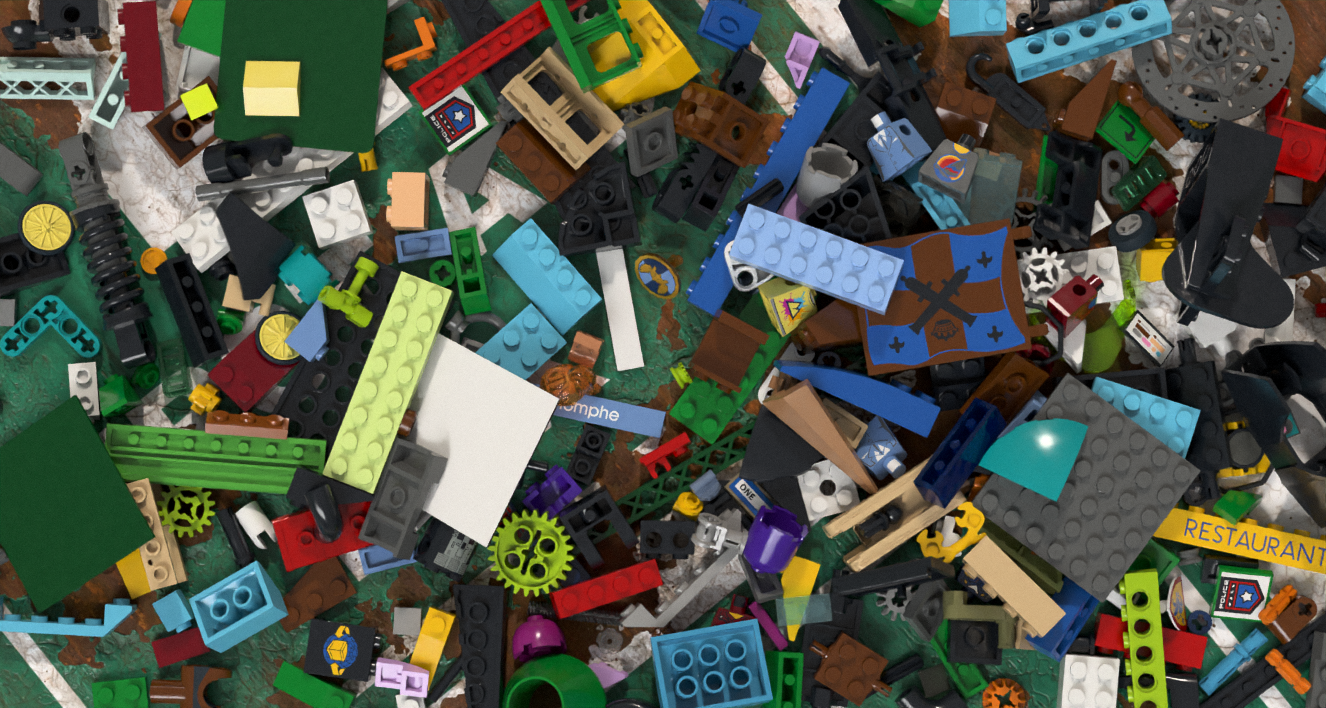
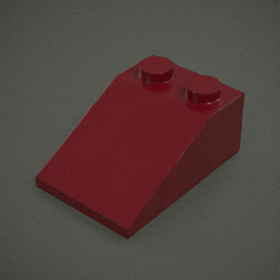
M254 330L208 373V376L244 412L251 413L293 371L300 361L290 365H279L268 361L261 355L256 346Z

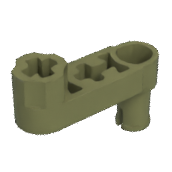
M943 591L944 620L995 622V624H998V648H1015L1017 616L1012 618L1002 606L967 605V592Z

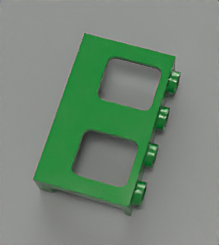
M540 0L584 94L642 67L640 59L644 55L638 42L632 44L628 36L633 31L627 18L621 20L617 12L622 9L618 0H606L609 6L608 11L582 24L574 22L565 0ZM615 32H620L631 53V58L605 72H598L588 52V46Z

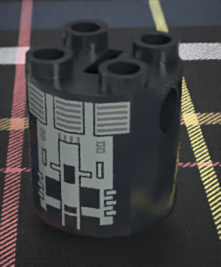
M433 516L414 553L413 559L436 573L440 571L445 573V576L460 582L479 543Z

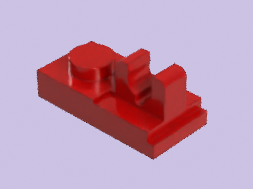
M686 432L641 457L639 461L643 466L647 467L652 477L657 479L659 477L656 473V464L659 463L665 466L668 472L671 471L672 468L666 458L672 455L677 458L689 451L687 446L692 443Z

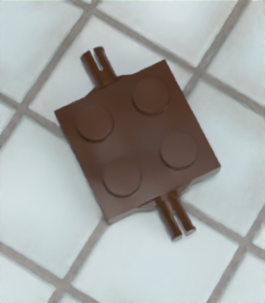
M843 631L828 648L816 640L812 642L813 645H810L809 650L822 657L821 664L813 676L814 679L859 707L867 694L873 691V689L885 697L889 696L888 692L891 693L892 687L880 681L881 672L887 665L888 659Z

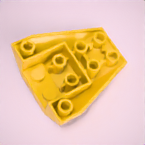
M618 0L622 9L617 12L621 20L627 18L633 31L628 36L632 44L638 42L644 57L640 59L642 67L592 90L612 112L625 108L627 103L631 105L634 102H642L678 89L701 71L685 46L648 0ZM615 32L588 46V52L596 70L601 73L631 58V53L620 32Z

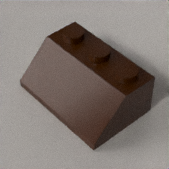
M526 118L515 124L496 142L497 147L551 205L559 200L591 170L586 162L575 170Z

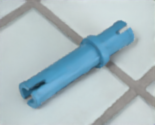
M1255 628L1241 643H1236L1233 646L1234 649L1201 679L1198 685L1210 696L1243 663L1249 662L1252 659L1251 656L1268 639Z

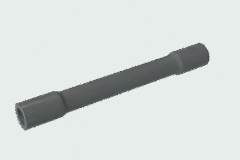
M326 166L268 177L197 185L196 197L200 202L220 199L227 196L230 192L238 195L300 185L309 186L329 183L330 173Z

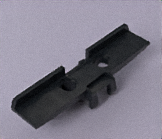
M841 0L838 8L867 66L870 67L879 61L893 89L892 95L885 100V103L894 121L903 118L909 120L932 150L930 154L919 162L927 160L942 141L947 138L923 87L924 84L934 79L937 73L934 68L926 73L924 71L921 72L914 59V56L924 50L922 43L918 42L912 47L911 45L903 46L888 16L877 2L873 0ZM910 92L915 96V102L912 101Z

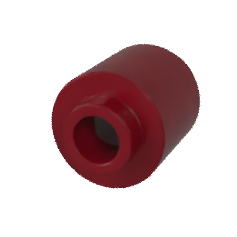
M1161 181L1142 197L1143 201L1138 205L1142 210L1148 211L1154 219L1156 217L1160 218L1179 202L1176 196L1180 193L1170 182L1165 184Z

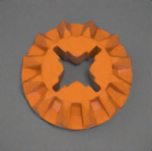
M996 679L989 683V686L983 692L982 703L984 708H999L1000 701L994 694L1004 696L1008 692L1010 694L1008 699L1014 706L1005 704L1001 708H1024L1026 699L1023 689L1017 682L1011 679Z

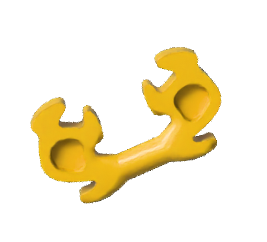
M963 502L959 505L957 509L964 510L965 513L962 518L955 516L954 520L959 527H967L968 531L964 537L948 547L942 546L944 538L939 531H934L935 537L927 538L928 530H922L917 535L916 541L920 544L923 556L944 557L942 561L949 564L961 551L972 544L979 543L987 535L986 532L977 534L985 520L983 513L976 509L972 502Z

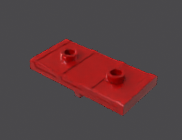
M372 501L338 504L344 527L341 537L330 544L321 543L315 537V520L310 508L271 520L286 572L374 545L358 539Z

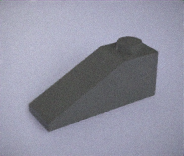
M503 120L459 154L453 163L448 162L442 177L446 178L444 183L475 198L498 150L496 142L504 136L509 126L508 123Z

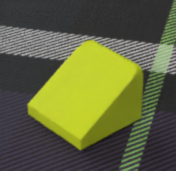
M207 83L180 95L191 120L218 109Z

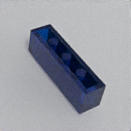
M975 397L913 481L924 500L946 509L981 461L983 455L1007 425L997 406Z

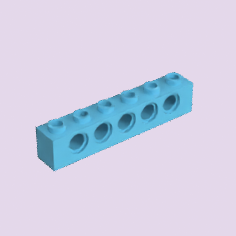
M1138 0L1129 4L1118 5L1101 13H1093L1089 17L1077 21H1068L1061 26L1044 29L1024 38H1016L1012 42L1006 43L1007 55L1017 83H1021L1172 34V18L1164 0Z

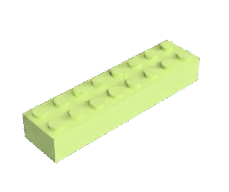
M401 271L325 465L323 475L375 494L395 438L399 436L398 430L406 410L410 408L455 292Z

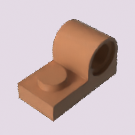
M579 330L575 335L574 343L567 359L592 370L605 340Z

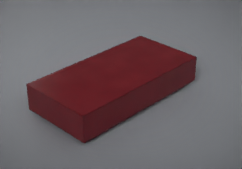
M199 627L151 642L159 668L212 651L211 648L205 646Z

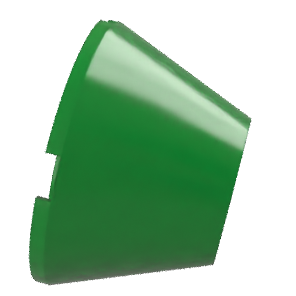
M558 653L540 655L521 665L508 681L502 699V708H529L530 699L535 690L548 682L558 691L562 708H605V704H607L603 685L596 673L581 660Z

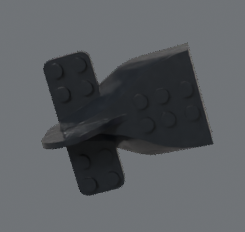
M1220 118L1189 164L1176 210L1175 238L1177 247L1167 257L1162 266V278L1166 287L1181 301L1177 323L1188 326L1191 321L1195 322L1197 320L1199 312L1202 311L1247 327L1267 329L1282 324L1291 315L1294 308V297L1290 287L1255 251L1250 242L1256 222L1259 223L1264 214L1265 207H1263V203L1269 193L1270 183L1283 142L1282 138Z

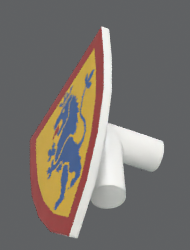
M1178 576L1171 582L1168 600L1160 601L1161 613L1168 611L1174 627L1178 631H1185L1188 628L1182 578Z

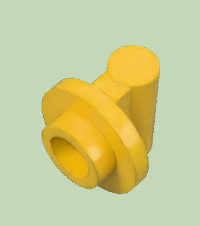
M683 492L679 495L672 510L696 522L703 509V502L697 498L696 494Z

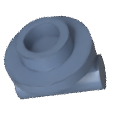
M712 470L707 471L689 485L700 501L715 499L721 489V485Z

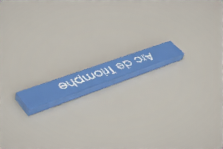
M532 383L561 399L553 414L555 416L657 438L661 436L666 413L664 411Z

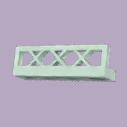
M0 57V81L8 86L5 90H0V98L94 100L93 76L96 69L95 58ZM28 81L35 87L32 90H24L18 83ZM48 81H53L59 84L61 88L59 90H50L45 84ZM74 82H86L87 91H78L71 85Z

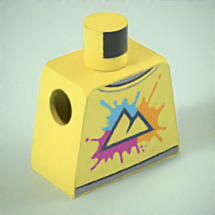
M781 277L758 286L770 322L782 337L809 319L818 310L813 297L820 294L821 292Z

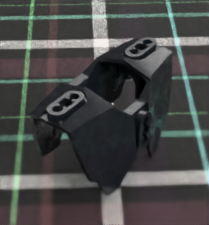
M1280 341L1257 344L1227 365L1221 371V374L1246 429L1273 465L1274 471L1281 480V484L1286 487L1296 501L1322 529L1326 527V447L1303 463L1289 443L1286 433L1284 434V427L1288 416L1292 412L1285 399L1295 394H1300L1312 402L1326 423V349L1318 342Z

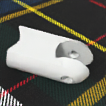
M256 501L250 502L236 512L235 517L258 548L267 549L266 544L259 536L264 530L276 543L277 539L273 525Z

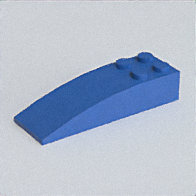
M775 360L773 364L783 373L801 381L808 378L812 386L926 438L941 409L934 404L935 398L917 389L914 394L910 392L912 388L893 378L891 382L875 376H868V374L860 371L807 361Z

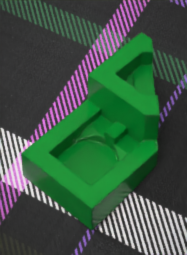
M1229 490L1217 501L1213 511L1235 526L1245 514L1249 515L1262 501L1263 496L1255 493Z

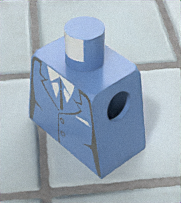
M885 111L871 119L878 133L867 141V145L883 182L900 176L932 152L931 148L908 119L903 118L891 123Z
M877 415L867 424L868 428L854 450L867 472L878 480L884 479L889 473L894 478H899L906 471V466L902 461L908 454L882 417Z

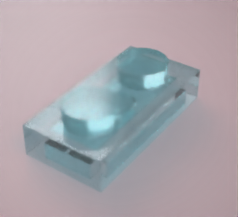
M829 593L775 599L778 626L832 621Z

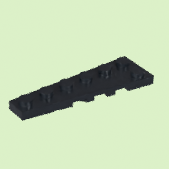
M453 584L456 618L459 620L460 634L458 636L459 645L462 647L463 661H461L462 671L465 674L466 687L464 691L467 707L502 708L507 588L505 586Z

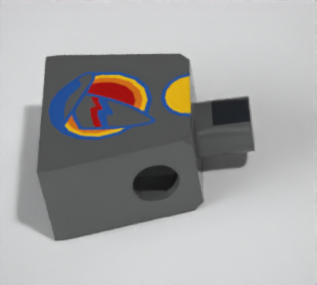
M962 134L957 144L948 139L943 140L920 168L918 182L964 204L979 161V155L972 152L976 140L968 134Z

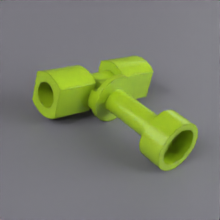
M359 257L355 265L358 273L348 291L342 289L339 292L332 286H325L317 300L331 309H340L346 313L345 318L357 326L366 327L371 321L373 313L359 305L361 298L357 295L367 277H374L379 266L367 258Z

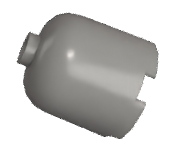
M823 143L818 148L809 147L796 183V193L806 207L811 208L829 193L837 191L843 183L857 173V161H852L847 156L848 151L846 149L829 143Z

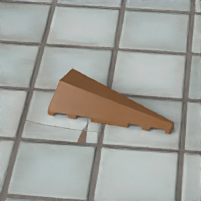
M808 378L790 389H783L762 401L766 408L869 494L878 491L877 486L837 421L834 422Z

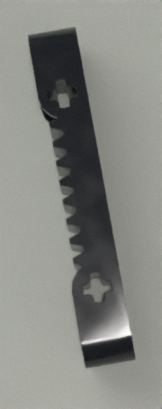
M742 46L733 56L719 82L718 89L745 105L765 68L766 60ZM733 83H735V87L738 88L737 93H735L734 89L731 87ZM690 142L688 144L692 152L683 153L688 160L686 162L679 161L678 164L681 168L673 169L668 174L652 204V211L673 223H677L683 217L718 154L700 142ZM681 177L687 182L685 186H682V183L679 181Z

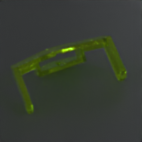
M1129 279L1123 281L1124 300L1119 303L1106 323L1094 332L1085 335L1081 370L1089 373L1105 371L1113 364L1122 347L1121 342L1125 337L1118 328L1136 311L1134 287H1131ZM1035 312L1029 314V326L1040 325L1039 320L1036 319ZM1045 336L1032 337L1034 343L1047 346L1053 355L1058 353ZM1063 357L1058 359L1060 361L1067 363Z

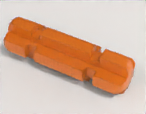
M1287 584L1283 586L1279 593L1265 606V609L1260 611L1258 618L1262 620L1263 624L1268 625L1277 618V615H1280L1290 604V600L1297 596V590L1293 588V585Z
M1277 649L1269 651L1265 659L1272 666H1275V670L1289 684H1293V688L1299 694L1303 695L1311 687L1309 681L1301 677L1302 674L1287 659H1283V655Z

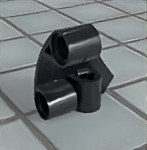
M230 192L215 210L216 217L222 227L235 264L243 300L261 299L277 279L280 273L279 266L295 248L296 244Z

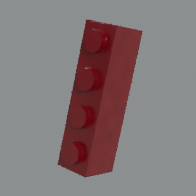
M156 1L122 3V8L117 9L118 24L124 25L125 36H119L121 52H126L127 63H122L123 80L128 79L129 90L124 91L125 107H130L131 112L164 110Z

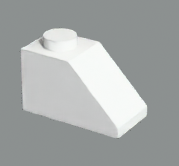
M1085 319L1066 338L1063 337L1062 357L1076 373H1079L1082 368L1086 334L1085 324H1087ZM1046 322L1044 324L1048 325L1049 333L1044 336L1058 351V332Z

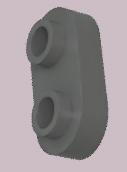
M1114 150L1105 154L1101 160L1100 195L1106 203L1117 205L1122 203L1129 193V161L1120 151ZM1111 160H1115L1118 163L1116 170L1110 168L1109 162ZM1110 187L1117 188V196L1110 195Z

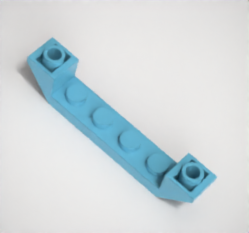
M926 161L917 162L901 174L940 230L971 225L953 198L918 182L919 170Z
M0 597V631L104 637L113 632L137 610V604H130V599L113 598V603L105 604L104 624H101L102 619L86 618L85 623L75 622L74 617H58V621H48V616L32 615L31 620L21 619L20 614H4V618H2L4 597Z

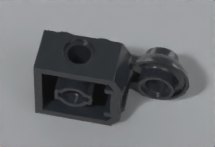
M39 0V25H37L35 20H14L10 22L11 26L1 28L4 37L12 43L14 50L37 49V42L53 41L54 37H59L60 41H74L76 36H86V39H102V34H110L109 4L106 0ZM80 15L79 19L74 22L75 18Z

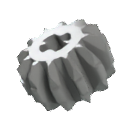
M915 585L906 587L907 594L901 600V605L891 601V598L895 597L897 589L875 593L877 596L884 597L883 600L876 602V606L886 605L881 614L885 616L892 610L890 615L892 621L896 620L897 613L900 614L901 620L905 621L906 619L903 617L907 603L912 600L917 590L910 591Z

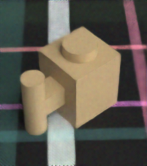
M229 274L222 306L253 313L255 303H259L261 305L258 314L269 316L276 285L272 284L261 299L244 301L238 275Z

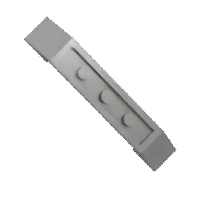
M727 508L718 516L721 520L729 522L728 528L741 532V512L738 509L733 508L730 511ZM724 546L721 547L720 551L715 549L712 553L714 557L707 564L702 562L693 571L695 576L688 583L683 581L674 590L676 595L669 602L665 599L655 608L654 611L657 614L654 617L642 604L637 602L635 605L630 603L620 613L622 618L619 622L625 627H664L738 554L737 550Z

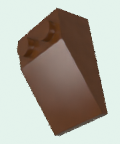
M1111 59L1063 108H1060L1059 112L1056 111L1052 122V127H1055V131L1057 130L1070 138L1088 142L1093 138L1117 62L1116 60Z
M207 76L191 89L193 90L207 83L216 102L217 85L210 76ZM181 97L142 127L176 170L218 138L213 130L215 110L191 120Z
M945 82L942 85L934 110L946 138L957 144L962 134L972 136L976 140L972 152L977 154L996 98Z

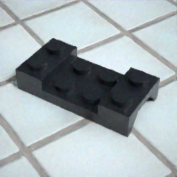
M879 71L815 147L818 148L823 143H829L846 149L848 151L847 156L852 161H857V173L867 165L870 167L874 162L867 141L877 134L878 131L871 119L885 111L891 123L895 122L885 103V100L892 95L893 89Z
M984 357L929 366L932 397L936 399L934 404L941 408L940 412L961 409L986 379Z

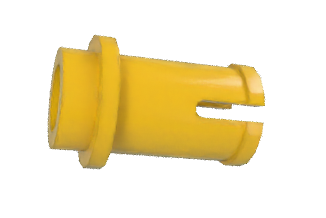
M374 148L368 153H358L361 172L378 169Z

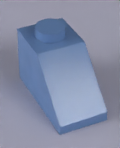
M319 300L314 303L284 341L309 362H314L315 359L320 361L329 350L326 347L330 342L326 305Z

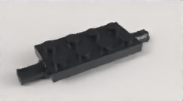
M1187 338L1183 341L1178 340L1181 364L1179 367L1165 370L1168 400L1201 410L1185 459L1200 470L1198 476H1201L1204 500L1221 498L1217 474L1220 473L1219 470L1233 468L1215 361L1201 363L1197 361L1194 338Z
M833 568L832 577L840 576L841 570ZM842 570L841 576L850 574V571ZM832 581L830 592H827V594L811 592L807 607L801 653H804L801 700L810 702L812 708L848 707L849 701L814 679L813 676L821 664L822 657L809 650L814 640L828 648L836 641L842 631L858 641L864 600L848 598V595L841 597L838 589L832 587Z

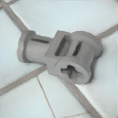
M709 513L699 514L697 531L691 537V541L694 544L719 551L724 546L737 550V553L742 555L747 542L748 531L740 532L728 528L729 522L721 520L715 515Z

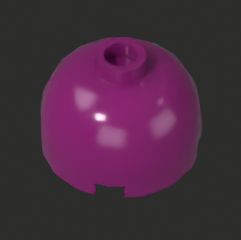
M542 615L528 617L527 622L522 623L515 630L512 639L513 657L516 660L519 656L521 662H527L534 657L555 652L564 654L567 651L563 630L552 620L543 619Z

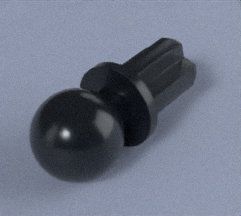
M888 503L883 507L882 512L875 511L871 518L859 525L860 534L867 539L881 530H888L889 524L899 523L903 518L902 507L897 503Z

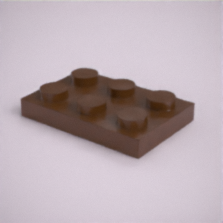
M1008 352L959 411L964 416L975 401L983 415L978 425L999 436L1050 375L1045 369L1018 352Z

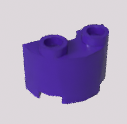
M557 464L544 474L548 478L541 485L535 482L525 491L528 496L522 501L532 513L534 509L538 508L539 516L541 517L546 511H549V520L583 491L565 469Z

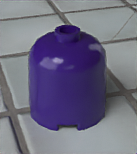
M764 505L761 506L748 531V538L743 551L744 557L753 570L758 573L776 574L788 567L808 534L807 526L804 524L801 527L795 521L797 518L795 514L776 505H773L772 509H766Z

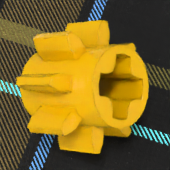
M199 383L188 398L193 403L190 409L200 416H203L205 412H214L222 401V398L217 395L220 389L211 383H207L205 387Z

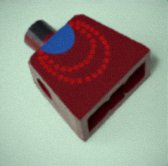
M1093 274L1086 281L1077 275L1047 300V309L1063 325L1064 338L1096 307L1098 291L1104 287L1103 281L1097 275ZM1046 316L1045 321L1058 332V327Z

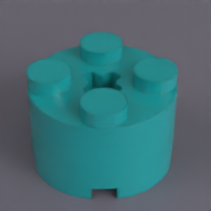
M301 244L279 266L281 272L278 276L288 286L294 284L300 290L297 295L309 306L317 301L321 290L325 286L335 288L340 281L338 279L332 281L330 279L333 275L331 271L312 253L307 255L303 253L306 247Z

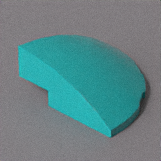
M1059 418L1040 421L1033 420L1016 426L1014 430L1003 437L998 438L983 455L978 465L1057 502L1089 426Z

